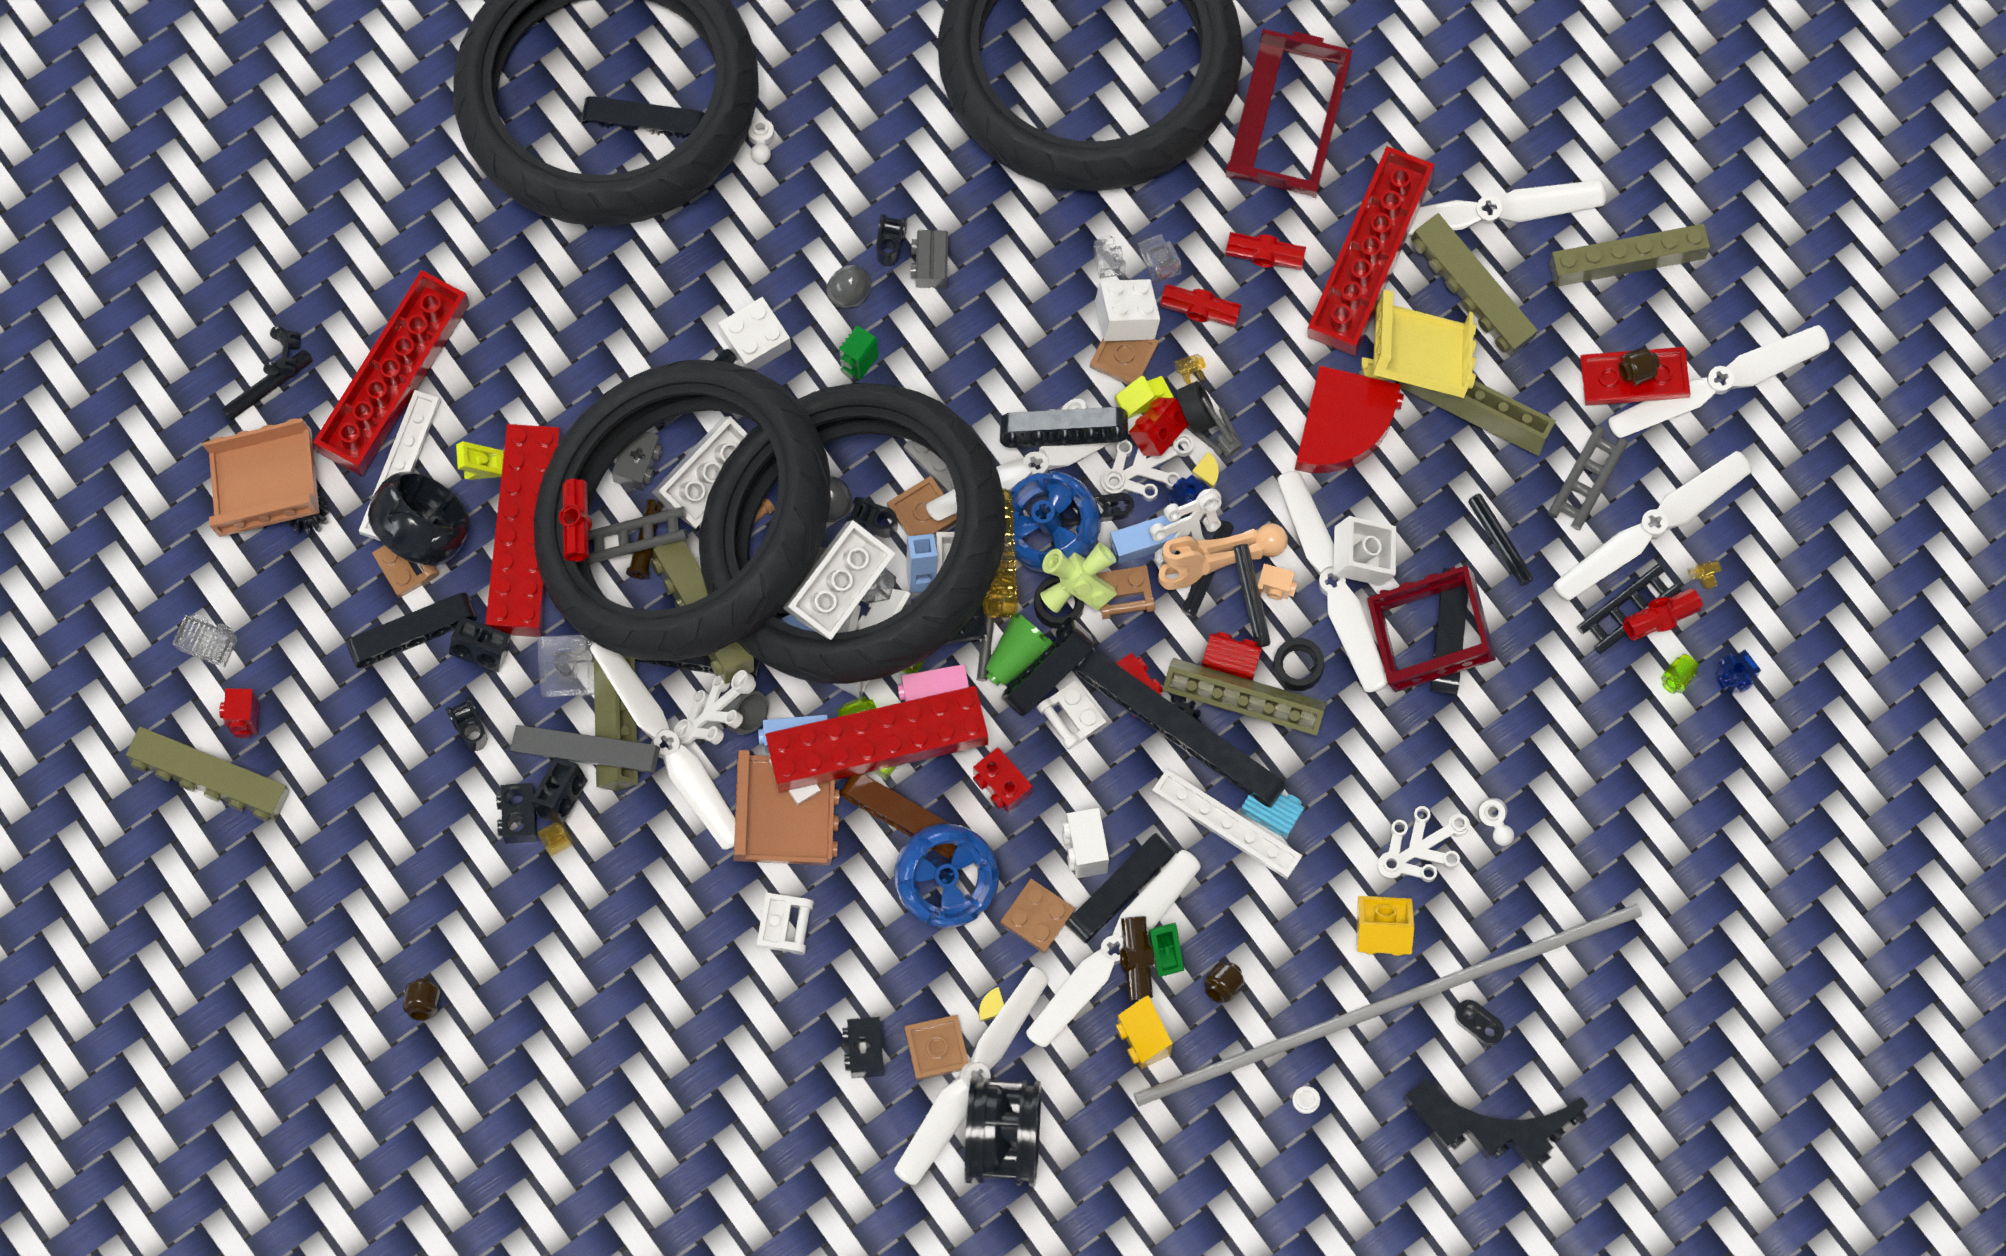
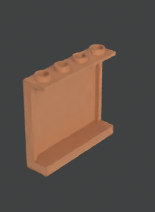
M302 418L290 419L285 423L277 425H265L260 429L252 431H240L236 435L216 437L212 441L203 442V447L209 453L214 516L209 517V524L219 537L319 513L312 431Z
M739 750L737 757L733 861L830 866L832 857H837L838 841H833V831H838V815H834V805H839V789H834L835 780L817 784L820 788V793L797 806L788 791L778 793L773 768L769 764L770 756L749 755L750 750Z

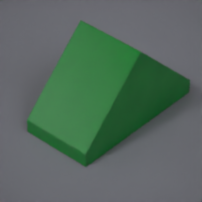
M1176 923L1149 929L1148 944L1153 950L1157 976L1162 977L1184 971Z

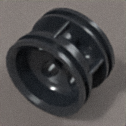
M971 1077L965 1136V1183H972L973 1178H978L979 1184H984L985 1179L1007 1178L1016 1179L1017 1186H1022V1181H1029V1187L1036 1186L1041 1120V1081H1035L1034 1086H1027V1080L1012 1082L990 1080V1078H985L984 1083H978L977 1078Z

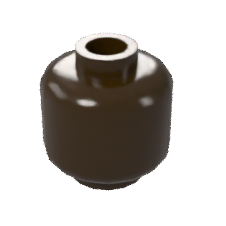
M1644 347L1624 354L1619 363L1622 378L1625 382H1630L1633 385H1639L1654 379L1657 376V368L1660 367L1657 354L1651 353Z
M1217 963L1204 979L1205 992L1208 997L1218 1003L1232 1001L1244 986L1241 969L1234 963Z
M419 978L409 983L405 987L404 1011L411 1019L418 1021L428 1020L437 1013L440 990L426 978Z

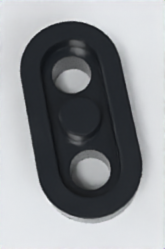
M1473 1000L1462 1001L1455 1010L1457 1024L1477 1040L1488 1046L1496 1045L1502 1040L1505 1032L1503 1023L1484 1007ZM1464 1012H1471L1473 1018L1470 1020L1465 1019L1463 1016ZM1491 1028L1494 1030L1495 1035L1487 1036L1485 1030Z

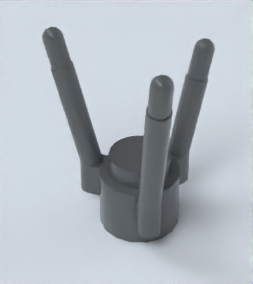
M1202 397V403L1222 432L1216 439L1218 444L1216 445L1202 433L1196 434L1189 425L1186 429L1211 447L1218 456L1224 454L1228 458L1243 447L1241 439L1235 432L1225 410L1220 408L1219 412L1226 427L1207 399Z

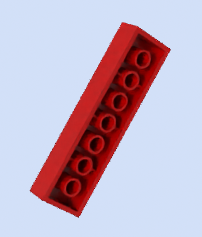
M1386 146L1308 325L1307 338L1348 354L1357 355L1376 311L1381 294L1389 281L1433 179L1434 163Z
M423 270L420 271L313 441L317 453L360 476L364 475L412 398L414 390H417L470 305L465 292Z
M507 424L485 625L512 636L542 638L546 588L541 579L535 556L533 519L540 483L543 480L542 477L555 449L562 439L560 427Z
M976 686L765 734L778 793L988 745V733Z

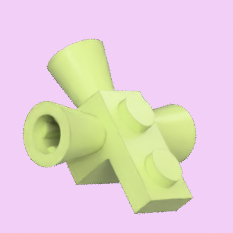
M1101 542L1096 544L1086 559L1075 552L1067 558L1059 549H1053L1048 552L1042 563L1043 571L1058 576L1060 582L1040 593L1043 602L1053 612L1058 613L1070 596L1074 595L1097 611L1100 610L1117 595L1113 586L1096 575V573L1116 563L1114 554Z

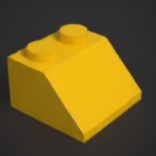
M1358 896L1357 952H1364L1366 954L1391 953L1396 956L1403 954L1412 955L1414 935L1412 899Z
M1149 995L1118 1015V1024L1115 1027L1122 1040L1126 1038L1130 1046L1127 1051L1133 1064L1138 1063L1140 1068L1143 1069L1171 1056L1173 1044Z

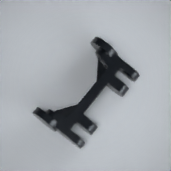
M278 326L272 327L270 336L279 341L283 346L282 355L277 361L265 363L263 371L268 375H294L297 361L294 358L287 357L288 349L296 350L299 348L301 334L286 331Z

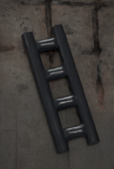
M1655 565L1577 626L1581 634H1585L1590 630L1600 641L1594 646L1598 654L1601 655L1627 634L1623 628L1624 618L1627 617L1618 607L1631 599L1640 611L1649 608L1648 603L1639 593L1649 583L1660 594L1657 598H1671L1681 593V589L1677 584L1668 588L1658 577L1664 573L1661 565ZM1610 614L1620 627L1608 635L1598 623Z

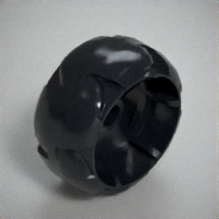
M412 472L395 473L382 482L371 498L368 511L371 529L387 548L409 562L429 565L430 567L445 564L458 553L465 543L470 529V520L466 508L448 488L430 477Z

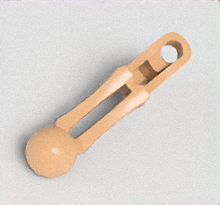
M1269 523L1261 526L1257 531L1251 529L1226 538L1196 540L1190 536H1183L1169 540L1163 546L1162 555L1167 563L1161 566L1158 581L1161 586L1168 590L1188 587L1197 582L1203 575L1236 563L1233 548L1239 544L1245 543L1249 545L1252 560L1261 559L1263 555L1266 557H1276L1283 553L1287 547V534L1281 526ZM1176 550L1179 551L1180 554L1175 555L1172 554L1170 551ZM1178 573V577L1175 579L1166 577L1168 574Z

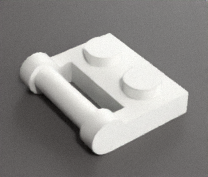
M1076 680L1052 697L1042 701L1036 707L1041 714H1045L1063 738V744L1068 750L1107 724ZM1056 705L1061 707L1079 732L1076 734L1071 733L1053 709Z
M766 893L757 947L805 955L806 945H804L809 913L813 910L814 901ZM791 907L799 908L794 942L786 941Z

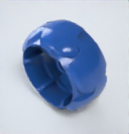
M1053 471L1051 473H1036L1019 481L1007 494V500L1005 501L1006 532L1004 545L1010 554L1024 567L1036 572L1045 573L1042 563L1048 552L1035 550L1022 539L1038 528L1046 534H1053L1055 548L1059 549L1067 558L1075 552L1086 559L1095 547L1101 530L1100 510L1091 492L1075 477ZM1042 495L1048 497V501L1041 500L1033 505L1031 510L1032 517L1025 516L1023 510L1030 502ZM1072 500L1078 506L1081 515V524L1076 528L1077 535L1061 527L1062 519L1059 515L1071 504Z
M940 823L918 831L910 838L906 846L902 847L895 864L894 881L902 904L917 919L939 928H955L974 921L978 918V915L989 907L997 892L999 870L993 850L981 836L961 825ZM951 843L958 846L951 863L943 858H935L929 862L922 857V855L926 857L928 855L926 851L939 844ZM974 863L978 870L977 883L971 895L967 894L964 896L955 886L959 878L958 870ZM942 869L946 872L944 876L939 875ZM933 880L943 887L942 907L926 902L919 894V887L915 884V881Z

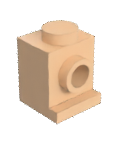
M1264 564L1258 583L1260 597L1262 593H1266L1269 598L1275 600L1288 599L1289 596L1294 597L1298 583L1293 581L1295 572Z

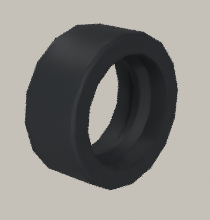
M1195 381L1177 390L1182 412L1189 426L1196 434L1217 425L1201 401V398L1205 397L1214 409L1206 390L1200 382Z
M1058 576L1043 581L1037 588L1034 598L1036 616L1044 625L1053 629H1058L1069 617L1078 622L1084 608V602L1073 595L1075 605L1072 612L1067 616H1052L1045 610L1040 593L1059 583L1060 579Z
M1293 638L1284 642L1277 649L1273 661V673L1277 681L1284 688L1292 691H1305L1314 687L1320 681L1324 669V656L1320 648L1314 642L1304 638ZM1302 650L1312 656L1314 670L1307 678L1295 679L1286 674L1283 668V660L1289 652Z

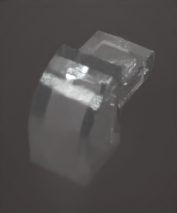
M1162 234L1137 243L1138 250L1148 267L1149 275L1154 283L1157 284L1181 274V261L1171 242H1165Z

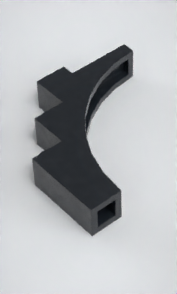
M1427 1078L1407 1093L1403 1100L1444 1151L1450 1147L1454 1150L1460 1147L1467 1140L1464 1137L1467 1135L1486 1160H1489L1492 1156L1498 1159L1509 1150L1507 1144H1509L1529 1169L1535 1165L1540 1168L1551 1159L1549 1154L1554 1147L1548 1140L1550 1139L1554 1143L1565 1134L1563 1128L1568 1124L1572 1123L1575 1126L1586 1117L1584 1112L1589 1106L1581 1097L1564 1109L1545 1116L1524 1120L1498 1119L1480 1115L1458 1105L1443 1095Z

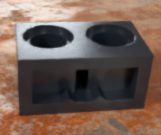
M461 616L451 636L449 655L498 673L508 653L511 635Z
M555 757L530 802L540 818L563 825L588 780L577 763Z
M533 783L501 785V793L496 794L497 810H502V819L497 820L498 836H503L505 844L538 842L537 815L534 806L530 802L536 792ZM513 796H521L523 798L519 805L509 804ZM514 822L524 823L520 831L510 830Z

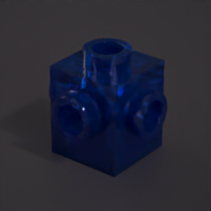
M1190 475L1187 479L1182 477L1172 486L1173 490L1168 493L1167 502L1169 505L1177 504L1180 507L1196 500L1200 492L1209 488L1203 480H1197L1193 475ZM1192 512L1181 516V518L1190 516Z
M1745 649L1734 657L1732 654H1729L1719 662L1720 666L1716 672V679L1721 688L1728 690L1731 695L1738 690L1740 693H1743L1754 685L1752 681L1758 677L1761 669Z

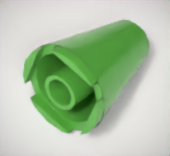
M1016 611L1012 615L985 667L988 671L986 677L997 686L1000 683L1007 685L1047 650L1053 641L1045 637L1038 628Z

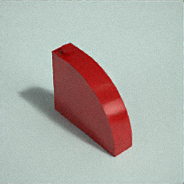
M1319 365L1295 470L1307 473H1331L1347 469L1366 459L1386 437L1392 424L1395 409L1401 410L1404 394L1399 393L1401 384Z

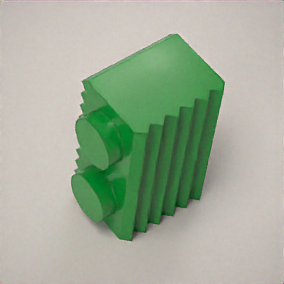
M854 326L855 330H851L852 334H848L849 338H845L846 342H842L843 346H839L840 370L849 378L855 377L861 380L878 357V344L875 336L859 326Z

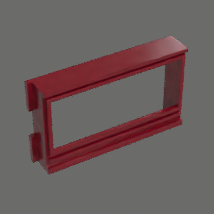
M1262 30L1261 42L1232 155L1226 169L1227 178L1242 179L1316 198L1351 61L1352 49L1323 43L1324 38L1296 31H1294L1292 36L1271 30ZM1283 52L1339 64L1310 181L1254 168Z

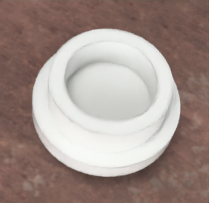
M1303 1086L1295 1091L1292 1099L1293 1105L1298 1112L1310 1114L1319 1107L1320 1096L1314 1088Z

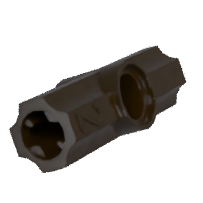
M1146 916L1121 918L1123 947L1120 950V963L1122 969L1126 972L1128 1000H1140L1148 995L1150 998H1153L1151 968L1154 965V954L1152 947L1148 944Z

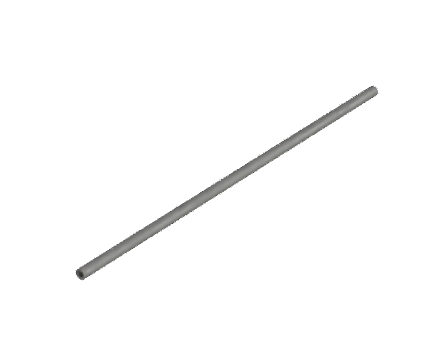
M1638 904L1629 906L1134 1093L1138 1107L1639 918L1642 916L1641 909Z

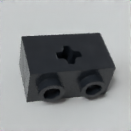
M880 1017L847 1019V1028H842L843 1044H849V1054L844 1055L845 1071H851L852 1079L884 1076ZM860 1043H865L867 1047L866 1053H860Z

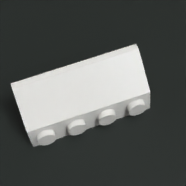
M731 416L721 418L651 493L668 510L684 506L686 517L680 519L693 528H697L702 522L706 501L719 471L747 433Z
M848 521L782 608L805 626L831 640L896 553L855 521Z
M883 587L880 594L875 593L869 603L871 609L867 616H861L856 629L859 630L878 624L897 614L911 604V593ZM870 680L848 684H832L860 699Z

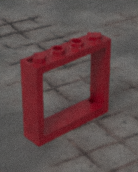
M1468 565L1460 568L1454 566L1449 571L1441 574H1429L1423 580L1405 582L1399 585L1398 588L1389 591L1381 590L1380 594L1367 598L1387 682L1394 692L1496 660L1475 576ZM1466 584L1481 644L1398 670L1383 611Z

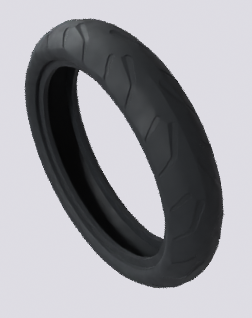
M487 0L474 16L460 44L453 79L454 112L464 144L482 172L496 187L523 207L540 215L572 224L616 226L645 221L676 209L692 200L710 186L736 157L752 123L759 92L757 56L751 36L738 10L730 0H647L678 14L700 34L707 44L716 65L714 90L703 118L681 145L649 165L628 172L608 175L569 172L539 160L520 146L503 125L497 110L499 78L504 63L516 42L542 17L557 8L578 0Z
M947 0L943 10L938 34L940 75L950 104L959 121L978 145L997 162L1019 175L1047 186L1081 191L1119 189L1147 182L1170 171L1196 153L1210 138L1221 123L1237 90L1242 67L1243 48L1241 27L1233 0H1181L1193 19L1201 53L1196 76L1181 101L1161 120L1129 136L1106 141H1077L1061 138L1039 130L1018 117L999 98L986 76L979 51L980 39L987 17L998 0Z
M701 359L683 360L650 368L624 380L607 391L578 417L561 439L542 477L543 480L538 491L533 519L535 556L543 584L556 608L573 628L597 645L620 655L643 661H679L717 652L749 636L770 620L788 602L809 573L822 545L830 510V468L827 453L813 421L803 406L783 386L754 369L725 361ZM698 411L734 413L761 425L773 446L777 460L779 488L776 508L770 527L753 557L737 575L721 588L698 601L681 607L666 610H639L622 606L605 597L592 575L588 558L580 562L567 561L564 558L563 525L559 521V513L563 508V484L566 480L575 478L587 482L589 514L596 489L610 465L632 441L655 425L682 414Z
M850 383L814 391L797 399L813 421L823 445L853 435L886 434L905 438L924 446L936 454L948 468L956 493L957 521L950 550L936 577L917 599L892 617L863 629L836 633L829 640L817 632L789 625L773 616L755 632L737 641L743 649L762 663L797 679L817 683L848 684L884 678L923 661L954 638L973 616L987 594L1000 565L1006 532L1005 495L997 468L983 441L967 422L948 406L921 392L896 385ZM759 424L744 437L726 459L706 501L699 534V555L701 572L708 595L729 582L749 562V543L756 515L769 490L779 479L773 446L766 432Z

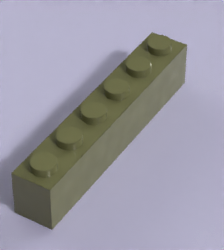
M1439 213L1414 231L1411 240L1415 250L1427 257L1431 269L1435 273L1442 275L1446 280L1447 288L1452 293L1458 294L1462 299L1461 302L1468 312L1474 313L1479 319L1480 327L1486 333L1490 332L1495 338V344L1500 351L1512 356L1534 339L1538 330Z
M1704 224L1555 251L1551 254L1549 267L1554 287L1703 260L1706 259L1710 245Z
M1477 381L1474 382L1472 389L1468 388L1464 398L1399 382L1402 389L1537 456L1540 455L1556 422V420Z
M684 540L653 548L652 568L657 575L661 574L664 588L668 595L672 594L674 596L676 607L693 603L708 596L701 568ZM737 642L717 652L708 654L712 661L711 667L717 677L721 676L725 684L731 682L733 676L740 670H745L748 673L754 672V657Z
M593 655L595 736L637 742L636 722ZM623 656L635 672V659ZM596 765V787L619 791L638 784V771Z
M1173 658L1169 665L1162 690L1316 736L1318 735L1327 702L1176 658Z
M140 726L126 753L131 766L139 771L145 772L148 769L156 772L155 776L161 780L170 782V779L180 782L179 786L192 792L198 789L204 792L203 795L213 801L225 800L229 802L228 806L238 811H243L245 808L252 811L254 817L263 821H267L268 818L277 821L290 793L284 784Z

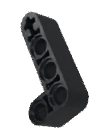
M1072 617L1067 618L1056 631L1057 639L1003 692L1001 698L1020 716L1027 714L1092 650L1094 643L1091 634Z

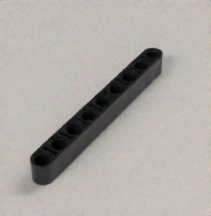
M1092 649L1077 668L1076 673L1086 682L1264 806L1272 808L1287 787L1285 782L1098 651Z

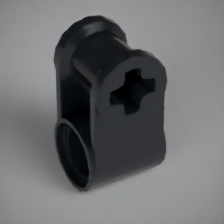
M886 214L881 215L876 243L877 260L881 265L893 266L898 262L902 243L906 235L908 218L900 220L889 218ZM885 248H891L894 251L891 253H885L882 250Z
M855 497L853 501L855 506L851 516L847 517L845 523L853 520L869 533L882 538H889L896 534L898 523L896 514L892 509L861 497ZM883 519H890L892 521L888 526L879 525V522Z
M467 697L465 702L453 708H445L454 728L458 731L467 749L471 751L483 749L487 744L488 738L471 698ZM470 733H480V736L477 739H468Z

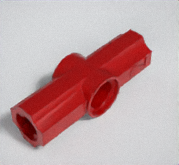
M1230 232L1225 255L1252 260L1255 265L1265 268L1277 265L1302 270L1306 247L1280 242L1278 238L1266 234L1254 237Z
M1166 284L1160 307L1184 313L1188 318L1197 322H1207L1210 320L1235 327L1241 304L1216 298L1213 293L1204 289H1194L1191 291Z
M575 478L566 480L563 484V508L559 513V521L563 525L564 558L567 561L580 562L585 561L589 557L588 532L592 528V519L588 515L587 482Z
M1692 588L1671 598L1662 597L1654 599L1648 604L1649 608L1624 618V631L1629 639L1635 641L1655 631L1671 630L1677 626V621L1701 611L1703 606L1702 599L1697 591Z

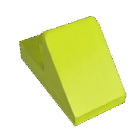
M1141 376L1115 395V400L1119 407L1127 411L1129 419L1146 412L1151 407V403L1159 397H1174L1162 376L1146 381L1145 377Z
M464 441L456 444L458 469L464 471L465 479L501 477L503 450Z

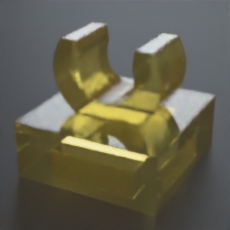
M1198 353L1174 361L1176 372L1183 375V380L1186 384H1191L1190 375L1193 372L1197 373L1199 380H1204V373L1201 369L1205 368L1206 364L1204 357Z
M1716 560L1687 569L1690 579H1700L1703 589L1717 586L1714 573L1722 571L1719 561Z
M555 822L537 832L550 858L574 845L569 833L562 824Z

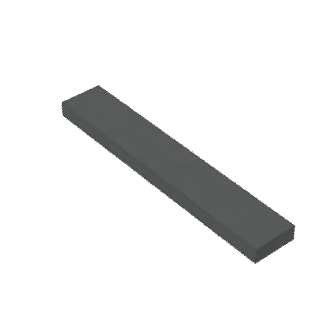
M516 725L510 751L553 759L557 757L573 762L655 773L660 747L652 744Z

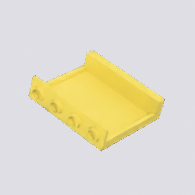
M1384 289L1375 313L1373 375L1464 398L1468 388H1473L1476 374L1472 373L1476 362V357H1473L1476 347V340H1473L1476 332V324L1473 323V312H1469L1465 323L1456 322L1393 305L1394 292Z

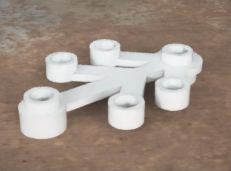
M1180 434L1173 442V445L1162 456L1147 458V456H1143L1138 448L1133 466L1125 470L1123 469L1126 457H1129L1132 453V444L1128 440L1119 442L1117 444V456L1113 469L1105 471L1102 475V488L1109 494L1121 493L1126 490L1142 495L1146 501L1155 500L1158 489L1154 484L1143 485L1130 480L1136 476H1141L1165 483L1168 489H1177L1181 482V477L1178 473H1167L1153 468L1177 455L1181 457L1190 455L1194 448L1192 437L1188 434ZM1180 444H1185L1188 448L1182 451L1178 448V446ZM1123 445L1128 446L1129 451L1122 452L1120 447ZM1174 477L1178 482L1171 484L1168 482V479ZM1111 479H1116L1119 481V484L1113 486L1109 483V481ZM1152 489L1155 493L1152 496H1148L1145 494V491Z
M1205 489L1192 502L1180 507L1177 504L1168 505L1164 509V514L1170 522L1174 523L1167 526L1161 523L1154 524L1149 530L1150 535L1155 541H1161L1166 536L1176 532L1177 534L1173 539L1188 536L1191 533V537L1194 539L1205 540L1201 531L1200 519L1206 514L1203 524L1207 531L1213 532L1219 529L1221 522L1217 517L1216 511L1222 503L1221 494L1216 489ZM1192 512L1190 516L1177 521L1181 516ZM1163 548L1157 550L1154 555V562L1159 570L1162 565L1167 563L1162 555ZM1172 550L1170 552L1172 554H1175L1176 550Z
M745 670L738 671L732 678V688L721 698H719L720 693L726 691L730 686V682L725 684L721 676L714 677L710 694L703 690L696 692L688 718L680 720L674 728V733L678 736L680 744L688 745L695 741V739H706L714 745L719 744L724 736L723 731L715 726L709 729L701 728L707 722L726 723L732 728L739 727L743 721L742 714L735 710H730L729 712H722L721 710L740 694L751 693L756 686L754 677ZM701 708H704L703 713L699 715Z
M1420 806L1416 808L1413 815L1415 823L1410 846L1400 854L1401 840L1406 835L1408 826L1403 820L1393 822L1389 852L1384 853L1379 858L1377 864L1378 871L1383 877L1394 879L1401 874L1421 878L1425 882L1434 881L1437 876L1435 866L1427 864L1423 867L1408 864L1407 862L1413 858L1444 864L1449 869L1458 866L1460 857L1457 852L1448 851L1442 853L1429 849L1452 835L1455 837L1464 836L1470 827L1469 819L1463 814H1455L1449 819L1448 825L1422 840L1425 824L1430 818V811L1427 807ZM1423 811L1426 813L1427 817L1425 819H1420L1417 816V813ZM1456 820H1461L1464 823V826L1462 828H1458L1455 826L1454 822ZM1401 825L1404 827V831L1398 833L1394 827ZM1448 856L1455 857L1456 862L1454 864H1450L1447 862L1446 858ZM1394 861L1396 867L1393 869L1388 868L1386 863ZM1429 869L1434 875L1426 877L1424 871Z

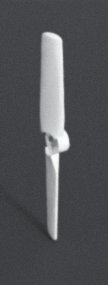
M1598 180L1515 189L1499 198L1493 195H1486L1478 202L1454 200L1420 207L1408 236L1413 235L1417 228L1437 213L1443 217L1453 231L1463 230L1480 221L1492 223L1498 219L1524 222L1603 206L1606 202V190L1602 181ZM1486 203H1490L1491 207L1496 208L1493 210L1492 215H1488L1487 211H1482Z
M1820 325L1739 355L1727 367L1717 366L1713 368L1708 377L1689 380L1690 398L1644 401L1609 418V427L1617 437L1622 438L1699 408L1715 394L1722 395L1726 394L1730 389L1754 386L1827 350L1830 345L1825 330ZM1717 375H1719L1720 378H1726L1723 386L1720 382H1714L1717 378Z
M1142 414L1128 419V434ZM1111 443L1042 446L1039 448V452H1030L1024 459L1001 464L996 468L1003 492L1011 490L1019 481L1027 476L1036 473H1048V470L1069 466ZM1034 462L1036 465L1040 464V469L1037 470L1035 467L1031 468V463ZM955 489L926 504V510L934 520L940 521L957 513Z
M1735 451L1667 495L1658 509L1649 510L1643 515L1640 524L1617 533L1555 581L1553 584L1555 591L1566 600L1573 599L1640 555L1652 538H1659L1665 531L1688 523L1751 473L1752 469L1748 459L1741 452ZM1650 519L1653 522L1657 520L1660 522L1658 528L1656 526H1649Z
M1298 471L1283 473L1278 477V482L1306 558L1320 575L1318 585L1320 591L1327 596L1328 615L1364 691L1374 692L1380 690L1388 682L1361 603L1346 585L1345 578L1333 576L1334 544L1301 473ZM1328 577L1338 580L1335 588L1331 584L1326 585Z
M593 643L590 647L591 652L636 724L652 739L651 744L660 747L662 739L671 742L669 745L670 750L666 747L663 749L660 747L658 756L663 758L669 778L721 848L724 850L733 848L735 817L700 760L685 746L680 745L678 736L669 730L662 709L625 658L618 653Z
M1181 850L1121 913L1113 935L1103 940L1100 950L1078 965L1029 1027L1026 1034L1033 1043L1041 1047L1048 1046L1108 981L1114 965L1120 964V954L1114 953L1112 956L1109 955L1108 946L1114 947L1116 944L1119 945V953L1123 947L1121 918L1146 916L1147 935L1149 929L1157 925L1200 870L1201 865L1193 854L1186 850Z
M1032 967L978 1041L971 1061L961 1070L960 1078L957 1077L939 1094L895 1167L896 1175L910 1185L918 1184L966 1118L970 1080L973 1077L971 1072H978L980 1077L978 1083H984L985 1078H990L989 1070L1002 1059L1048 984L1049 979L1041 969Z

